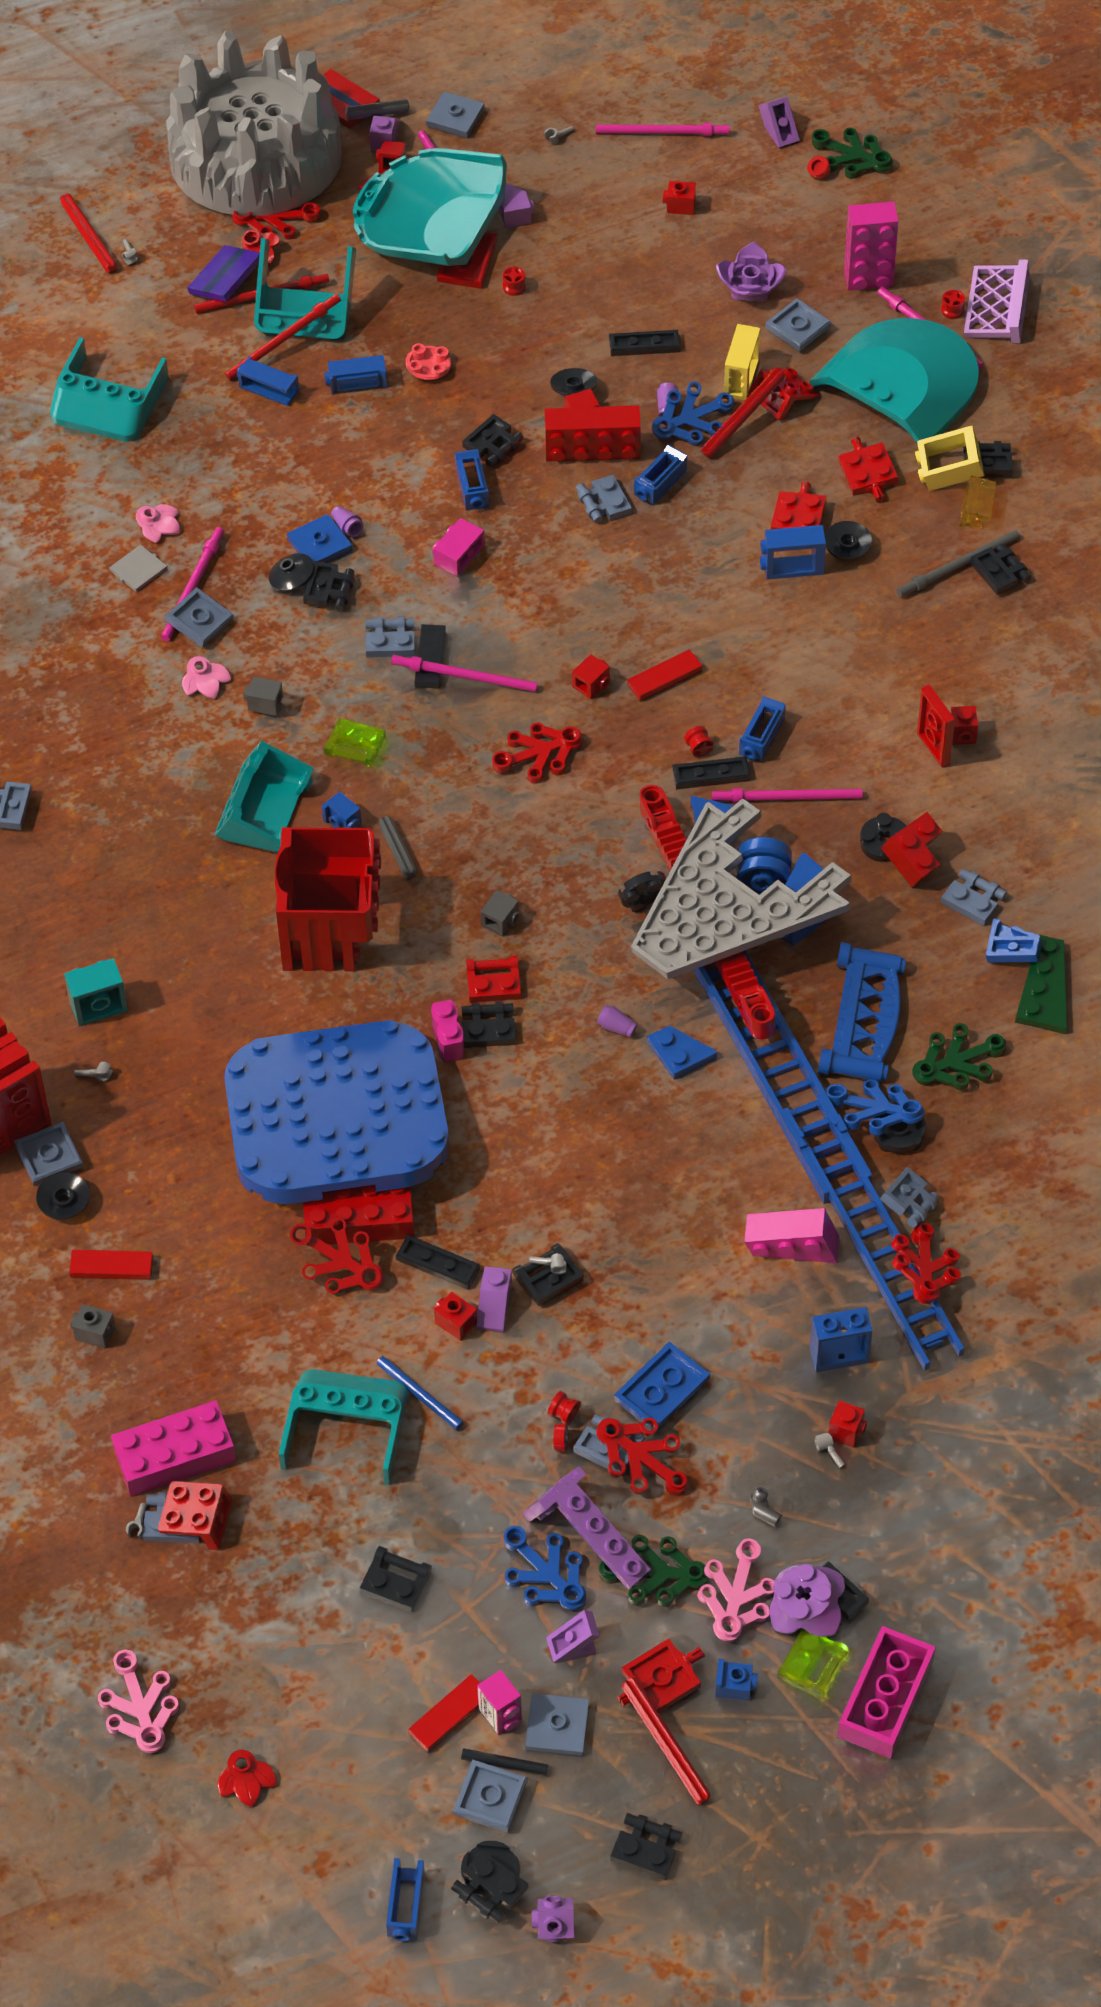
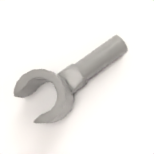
M570 126L561 131H557L552 127L548 128L544 132L545 139H549L550 144L556 145L560 137L573 132L574 128Z
M124 239L123 244L126 251L122 253L124 262L130 265L138 261V258L135 255V248H131L128 239Z
M100 1062L97 1069L74 1070V1076H91L101 1082H106L113 1070L109 1069V1063Z
M553 1254L551 1258L534 1256L529 1258L530 1263L551 1265V1272L554 1274H564L566 1272V1262L561 1254Z
M829 1433L816 1435L814 1442L817 1450L827 1449L838 1467H844L845 1463L834 1448L832 1436Z
M145 1503L140 1504L135 1520L127 1524L126 1532L128 1537H130L131 1531L134 1528L140 1529L137 1535L138 1539L143 1538L142 1522L147 1507Z

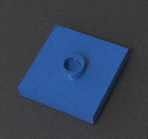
M328 514L286 533L287 540L297 553L308 555L313 563L314 561L327 563L352 551V544Z

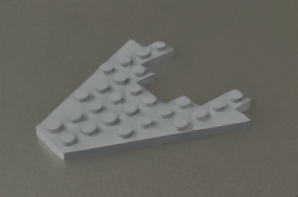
M741 799L726 813H723L707 802L631 945L632 953L665 978L676 977L848 912L851 909L850 903L837 893L852 882L851 875L832 862L797 892H794L777 880L760 895L729 873L743 861L742 854L729 844L762 818L761 811L744 799Z

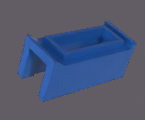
M383 355L329 361L328 371L324 372L326 386H331L332 395H334V392L379 386L387 388V375Z
M250 356L237 370L239 388L285 406H289L299 392L298 375H290L260 362L253 361Z
M667 445L657 459L638 478L634 479V495L640 500L654 505L687 471V455ZM672 461H674L654 482H652V480L666 466H668Z
M478 449L455 452V468L465 510L489 507V491ZM474 462L475 471H477L480 483L479 487L469 488L463 463Z
M764 696L762 697L760 705L742 738H740L739 755L746 756L747 759L763 761L785 720L786 704ZM767 711L774 713L761 739L753 737Z
M394 1858L386 1923L387 1937H392L394 1940L408 1941L410 1939H417L425 1874L423 1860H418L417 1869L401 1868L400 1858ZM401 1882L415 1884L411 1923L397 1922Z

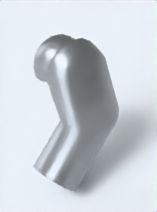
M763 1487L755 1488L750 1496L752 1513L759 1519L776 1527L782 1515L769 1508L768 1491Z

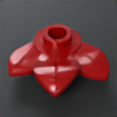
M254 229L246 231L242 237V249L260 252L261 238L270 241L268 265H270L275 258L272 248L281 242L279 237L272 232L262 234Z
M243 1749L236 1750L229 1756L227 1769L218 1778V1790L221 1797L235 1793L236 1797L248 1807H253L256 1803L261 1787L271 1788L276 1786V1777L272 1768L265 1762L256 1761L251 1752ZM239 1759H244L247 1761V1767L239 1769L236 1762Z

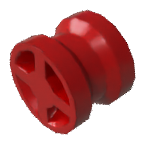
M515 266L506 268L502 274L503 291L511 296L522 294L525 291V272L523 269Z
M948 290L943 294L941 313L944 317L958 319L963 315L964 294L958 290Z
M696 726L690 729L684 736V741L688 746H691L690 751L694 757L705 756L714 748L715 743L711 737H708V731L704 726Z
M560 1391L550 1403L547 1414L553 1418L558 1417L563 1424L569 1425L575 1419L581 1402L576 1399H569L566 1393Z

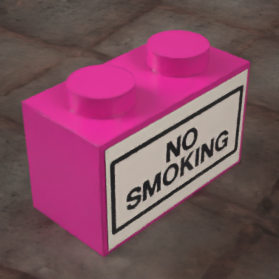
M499 1670L477 1685L479 1710L498 1735L505 1730L507 1732L513 1730L522 1720L521 1695L503 1671Z

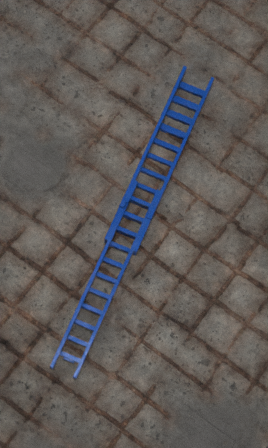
M746 950L743 951V954H746L747 962H750V967L758 978L759 986L764 988L774 1008L775 1030L778 1029L783 1038L753 1051H750L745 1041L755 1037L750 1034L748 1028L739 1030L734 1022L742 1019L738 1008L728 1010L724 1004V1001L732 999L728 988L717 991L713 984L714 981L722 979L718 968L706 971L704 966L694 969L695 974L821 1201L825 1204L828 1203V1199L830 1200L924 1371L929 1369L930 1361L922 1349L923 1347L927 1351L942 1345V1340L948 1338L958 1357L964 1355V1347L937 1300L929 1304L930 1309L907 1318L903 1315L898 1304L915 1298L913 1295L914 1290L911 1289L893 1296L886 1283L905 1275L896 1269L881 1275L874 1261L897 1253V1251L890 1245L869 1253L862 1240L888 1231L893 1240L900 1233L872 1185V1173L848 1133V1128L840 1114L835 1110ZM786 1048L790 1050L795 1060L763 1072L756 1061ZM800 1068L806 1080L773 1092L767 1079ZM811 1088L816 1096L815 1101L789 1110L788 1107L783 1109L778 1101L781 1098ZM817 1109L820 1110L824 1119L799 1128L794 1118ZM831 1129L836 1139L810 1148L806 1138ZM840 1150L844 1152L847 1160L824 1169L821 1168L817 1160ZM854 1170L859 1181L836 1190L833 1189L829 1182L830 1179ZM864 1188L871 1202L845 1211L839 1198ZM876 1210L882 1223L857 1232L851 1219ZM910 1263L909 1267L920 1276V1272ZM936 1316L943 1330L917 1340L910 1326Z

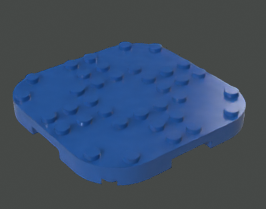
M386 1020L257 1038L238 1050L226 1066L224 1075L238 1177L250 1193L255 1191L263 1195V1200L292 1204L323 1199L322 1192L375 1185L376 1192L410 1187L431 1178L433 1171L439 1165L443 1166L449 1153L448 1126L434 1052L429 1040L420 1031L409 1025Z

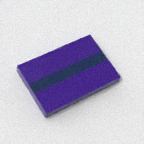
M224 245L187 287L189 294L226 302L259 264L260 252Z

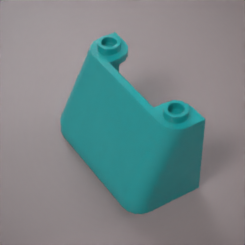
M261 740L246 758L239 771L214 836L224 841L278 853L281 844L282 827H287L299 795L303 790L307 792L314 780L311 777L314 767Z

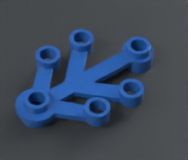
M696 381L690 382L686 390L687 397L681 415L672 418L674 408L681 400V394L677 390H671L666 397L667 404L663 416L657 417L652 423V432L659 439H668L674 436L688 441L692 446H698L703 439V434L699 430L713 436L716 432L712 427L720 428L722 426V423L719 421L709 423L698 418L715 411L723 414L730 412L734 405L733 396L723 392L717 396L715 401L693 409L696 397L700 395L702 387ZM695 387L698 391L693 392L690 388ZM670 396H675L677 400H671ZM722 399H727L729 403H724ZM661 424H664V425H666L668 428H667V429H662V428L660 427V425H661ZM685 424L699 430L688 432L678 427ZM696 435L699 440H694L691 436Z
M868 1079L863 1083V1093L866 1096H872L874 1100L848 1095L846 1087L841 1084H833L826 1089V1094L834 1108H840L844 1104L865 1108V1110L845 1115L844 1123L849 1130L858 1129L862 1121L885 1113L892 1114L884 1118H874L869 1122L870 1133L882 1135L885 1132V1127L902 1121L914 1124L921 1121L925 1115L921 1103L916 1100H908L903 1092V1087L898 1084L888 1087V1099L897 1102L899 1105L889 1103L880 1090L878 1081L874 1079Z
M519 1526L507 1528L504 1532L505 1546L511 1551H518L537 1571L509 1568L505 1572L506 1584L510 1587H517L521 1582L551 1583L557 1590H539L534 1586L526 1588L524 1591L525 1603L529 1606H536L540 1601L560 1602L562 1607L568 1610L581 1608L587 1598L584 1587L579 1584V1569L582 1567L581 1554L575 1551L567 1554L565 1560L566 1567L569 1570L568 1581L566 1582L559 1575L560 1551L563 1548V1537L560 1534L551 1533L547 1537L546 1543L549 1550L547 1563L526 1543V1532L523 1528ZM515 1538L520 1540V1542L516 1544H513L510 1541ZM552 1540H558L560 1542L558 1545L555 1546L550 1544ZM575 1558L578 1559L579 1562L577 1564H571L569 1560ZM514 1574L518 1576V1579L510 1580L508 1577ZM534 1593L537 1595V1598L530 1599L527 1596ZM569 1595H576L578 1598L569 1600L567 1597Z

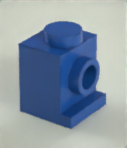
M340 791L321 806L323 821L325 823L330 821L334 828H358L362 823L361 809Z
M719 1659L715 1697L749 1701L750 1690L756 1691L758 1673H752L753 1665L724 1662V1659Z

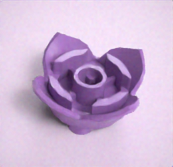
M755 242L742 248L737 254L735 262L724 260L716 265L720 279L729 288L731 296L735 300L766 301L772 289L782 281L787 272V269L781 264H770L765 250Z
M809 1564L794 1565L781 1571L774 1581V1597L770 1605V1618L774 1630L790 1634L799 1628H803L811 1635L819 1637L835 1635L841 1621L838 1598L843 1595L845 1590L843 1576L828 1567H812ZM805 1593H809L810 1598L806 1600L804 1598H801V1596Z

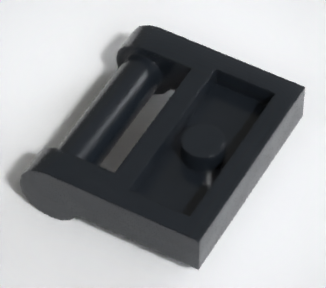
M559 1243L551 1246L550 1251L539 1257L551 1258L553 1254H561L566 1262V1272L564 1274L552 1273L550 1266L529 1277V1274L545 1266L544 1264L530 1262L523 1266L518 1265L512 1268L514 1277L523 1285L537 1306L584 1281V1275Z
M378 1546L373 1561L359 1588L360 1593L412 1612L430 1575L432 1565L425 1562L422 1564L388 1552V1549ZM383 1563H387L416 1574L417 1577L414 1581L381 1567Z

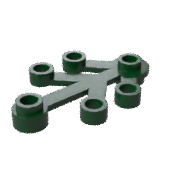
M846 128L843 134L844 141L850 143L851 146L831 140L829 132L824 129H818L812 133V145L815 149L824 150L829 148L845 154L826 158L831 166L830 172L836 171L838 165L858 160L866 161L859 164L851 163L846 165L845 176L849 179H854L858 176L859 172L871 169L883 172L891 169L893 165L890 153L879 148L877 137L874 135L864 137V147L871 150L872 154L864 151L857 137V131L854 128Z
M958 1023L953 1027V1038L945 1058L935 1062L938 1051L945 1045V1036L939 1032L932 1033L929 1038L930 1047L924 1060L914 1064L912 1075L921 1085H929L934 1081H939L954 1086L957 1090H965L969 1085V1076L967 1074L975 1076L981 1081H988L991 1079L993 1071L991 1065L987 1063H981L977 1066L967 1063V1061L985 1054L993 1058L1001 1057L1005 1053V1039L999 1034H992L987 1037L985 1043L959 1053L962 1042L968 1037V1027L963 1023ZM961 1030V1031H963L964 1033H963V1034H958L956 1031ZM936 1039H937V1040H940L941 1042H940V1043H935V1042H933V1040H936ZM946 1069H953L959 1072L955 1075H951L943 1071ZM986 1070L988 1073L982 1074L980 1071ZM961 1079V1080H964L965 1082H964V1083H959V1082H957V1080Z
M644 1535L633 1537L632 1548L651 1565L648 1566L651 1570L642 1577L650 1578L641 1586L630 1588L628 1600L632 1605L639 1606L643 1604L645 1598L668 1579L678 1581L670 1588L664 1587L658 1590L657 1603L661 1607L671 1606L673 1600L688 1587L698 1589L707 1583L709 1578L704 1572L706 1565L699 1561H689L677 1548L676 1540L673 1537L666 1536L661 1539L660 1552L665 1556H670L680 1568L669 1567L648 1546V1539ZM637 1542H643L645 1545L643 1547H637L635 1544ZM669 1543L672 1544L673 1547L671 1549H666L663 1547V1545ZM602 1561L599 1565L600 1579L607 1584L618 1582L617 1576L612 1571H607L605 1569L607 1565ZM698 1571L700 1574L698 1576H692L690 1572ZM640 1593L642 1596L639 1599H635L632 1595ZM666 1594L670 1596V1599L662 1600L660 1597Z

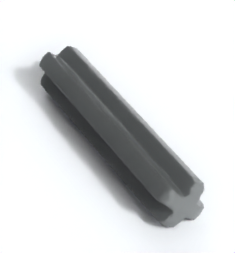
M407 99L348 106L346 107L345 114L348 120L405 113L409 111L410 106Z
M392 817L380 818L379 826L404 878L415 877L417 874L416 867Z

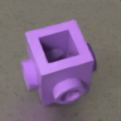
M550 1895L543 1899H537L538 1910H532V1928H538V1939L556 1942L562 1938H574L573 1898H561Z

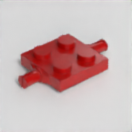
M856 437V440L853 438L851 444L854 447V451L838 455L839 464L852 495L872 492L877 503H880V499L883 502L885 496L882 489L898 483L897 473L884 443L863 447L860 437Z
M805 481L801 483L799 493L779 491L771 529L821 525L827 503L826 495L809 494L811 484L809 482L805 484Z
M667 1639L621 1667V1673L627 1680L633 1677L636 1678L656 1711L660 1713L701 1687V1681L693 1672L692 1664L704 1658L705 1655L700 1647L684 1655L676 1649L670 1639ZM625 1692L617 1696L619 1703L623 1707L631 1702Z

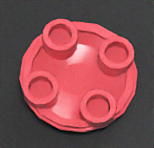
M415 344L405 359L408 371L415 377L424 380L441 378L451 368L449 351L443 346L434 347Z

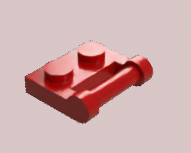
M517 955L510 956L509 959L482 961L466 959L469 1003L521 999ZM511 970V973L475 975V971Z

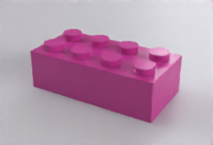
M894 201L848 205L844 274L848 291L893 287L899 223Z
M217 1400L111 1435L113 1449L130 1497L168 1485L172 1481H180L236 1462L234 1445Z
M882 1626L840 1719L837 1737L891 1759L933 1664L936 1647Z

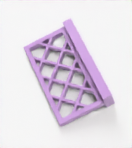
M1019 260L1018 265L974 266L964 338H1011V343H1021L1030 281L1028 260ZM979 274L991 275L984 281L979 278ZM1004 274H1014L1007 281L1001 277ZM995 280L1001 283V285L994 289L989 286ZM984 288L988 293L980 298L976 293ZM1007 288L1011 293L1003 298L999 293ZM995 297L998 302L992 306L986 303V301ZM980 305L986 309L980 314L973 311ZM1003 305L1006 306L1008 310L1000 314L996 311ZM988 315H994L996 318L989 323L984 320ZM978 322L983 325L980 329H970ZM1002 322L1006 325V329H995L994 326Z

